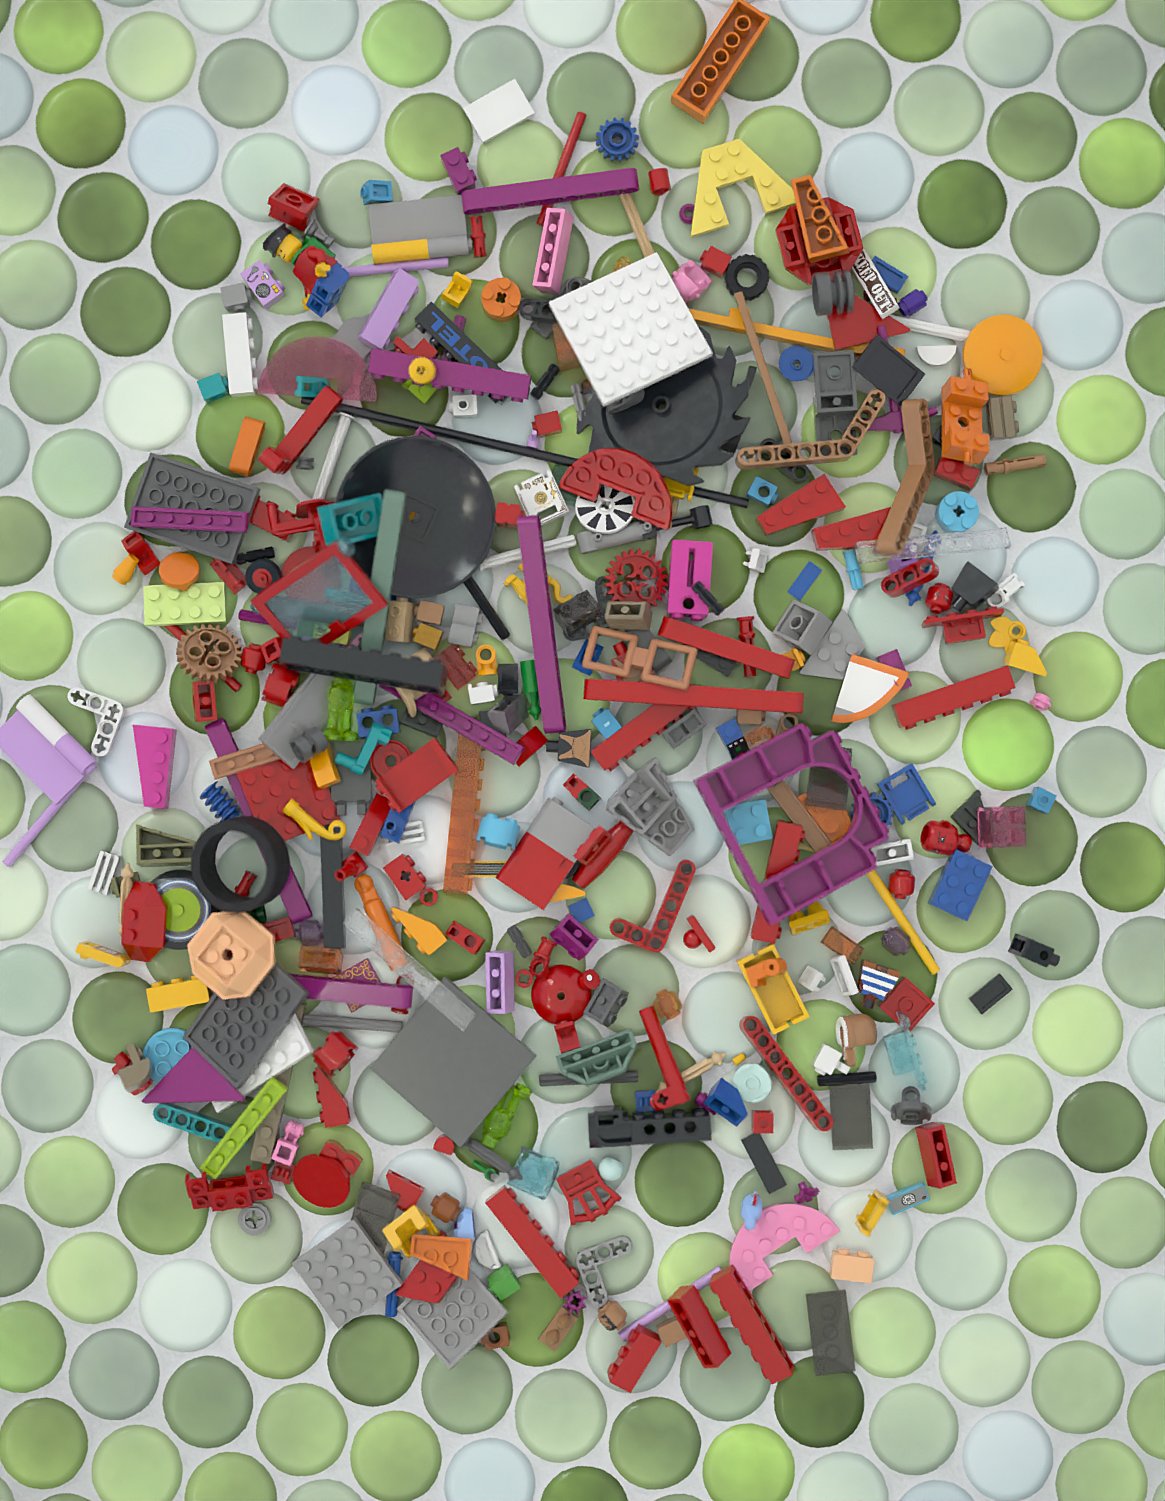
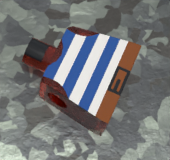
M862 959L857 984L858 991L865 994L861 1006L873 1009L876 999L886 1001L901 972Z

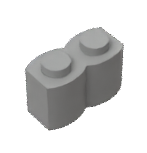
M456 603L448 643L472 648L473 644L477 645L479 633L476 632L477 625H481L483 618L480 608Z

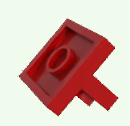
M283 183L268 199L267 204L271 206L268 216L304 232L308 227L312 211L318 206L320 199Z

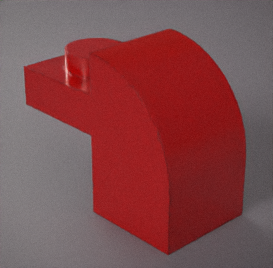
M400 337L393 341L396 353L432 359L439 357L438 351L424 338L413 350Z

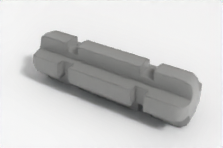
M577 383L571 385V391L574 394L573 400L576 413H578L577 417L579 421H582L581 412L585 410L586 404L584 394L581 392L583 391L582 385Z

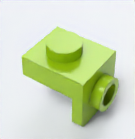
M405 379L402 386L424 404L437 389L432 388V383L420 386L412 384L413 380Z

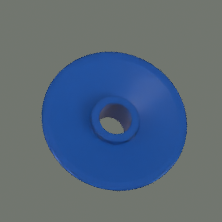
M791 346L785 349L779 359L781 373L792 381L805 380L814 370L812 353L802 346ZM793 362H799L800 366L794 367Z

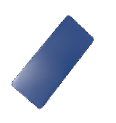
M809 561L789 588L788 593L801 600L822 570Z

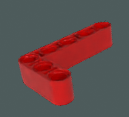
M328 385L325 386L277 448L267 447L259 456L258 461L274 474H285L295 463L296 458H299L342 403L343 397Z
M686 859L678 863L651 930L624 919L615 918L609 926L612 935L652 952L663 950L695 874L696 868L694 863ZM684 863H689L692 867L689 874L681 872V866ZM676 882L684 884V890L680 893H676L673 890V885ZM673 900L676 902L677 906L674 911L666 910L665 904L667 901ZM661 919H666L669 922V926L665 930L658 928V922ZM614 923H623L624 930L621 933L614 932ZM634 930H640L643 933L642 938L638 941L633 940L631 937ZM657 937L661 940L660 947L652 948L650 946L652 938Z

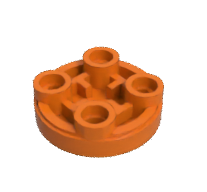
M185 552L169 554L159 565L161 582L181 591L188 590L190 585L196 582L200 574L197 559Z

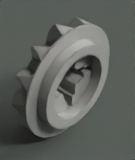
M253 1202V1206L242 1208L239 1213V1226L249 1235L262 1234L270 1225L271 1216L268 1209L262 1204ZM254 1211L256 1216L261 1218L257 1221L256 1227L252 1220H246L253 1216Z

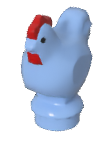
M756 1191L745 1196L741 1203V1216L745 1221L744 1224L747 1230H753L756 1222L761 1218L763 1202Z

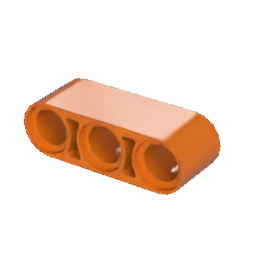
M247 416L244 417L230 461V472L246 477L250 476L264 433V421Z

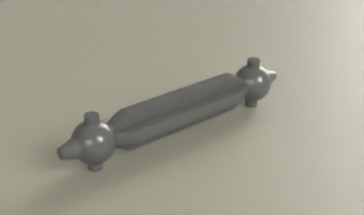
M469 1137L463 1144V1146L467 1145L469 1151L502 1173H508L510 1181L512 1179H523L519 1166L511 1167L508 1161L478 1141L470 1140Z

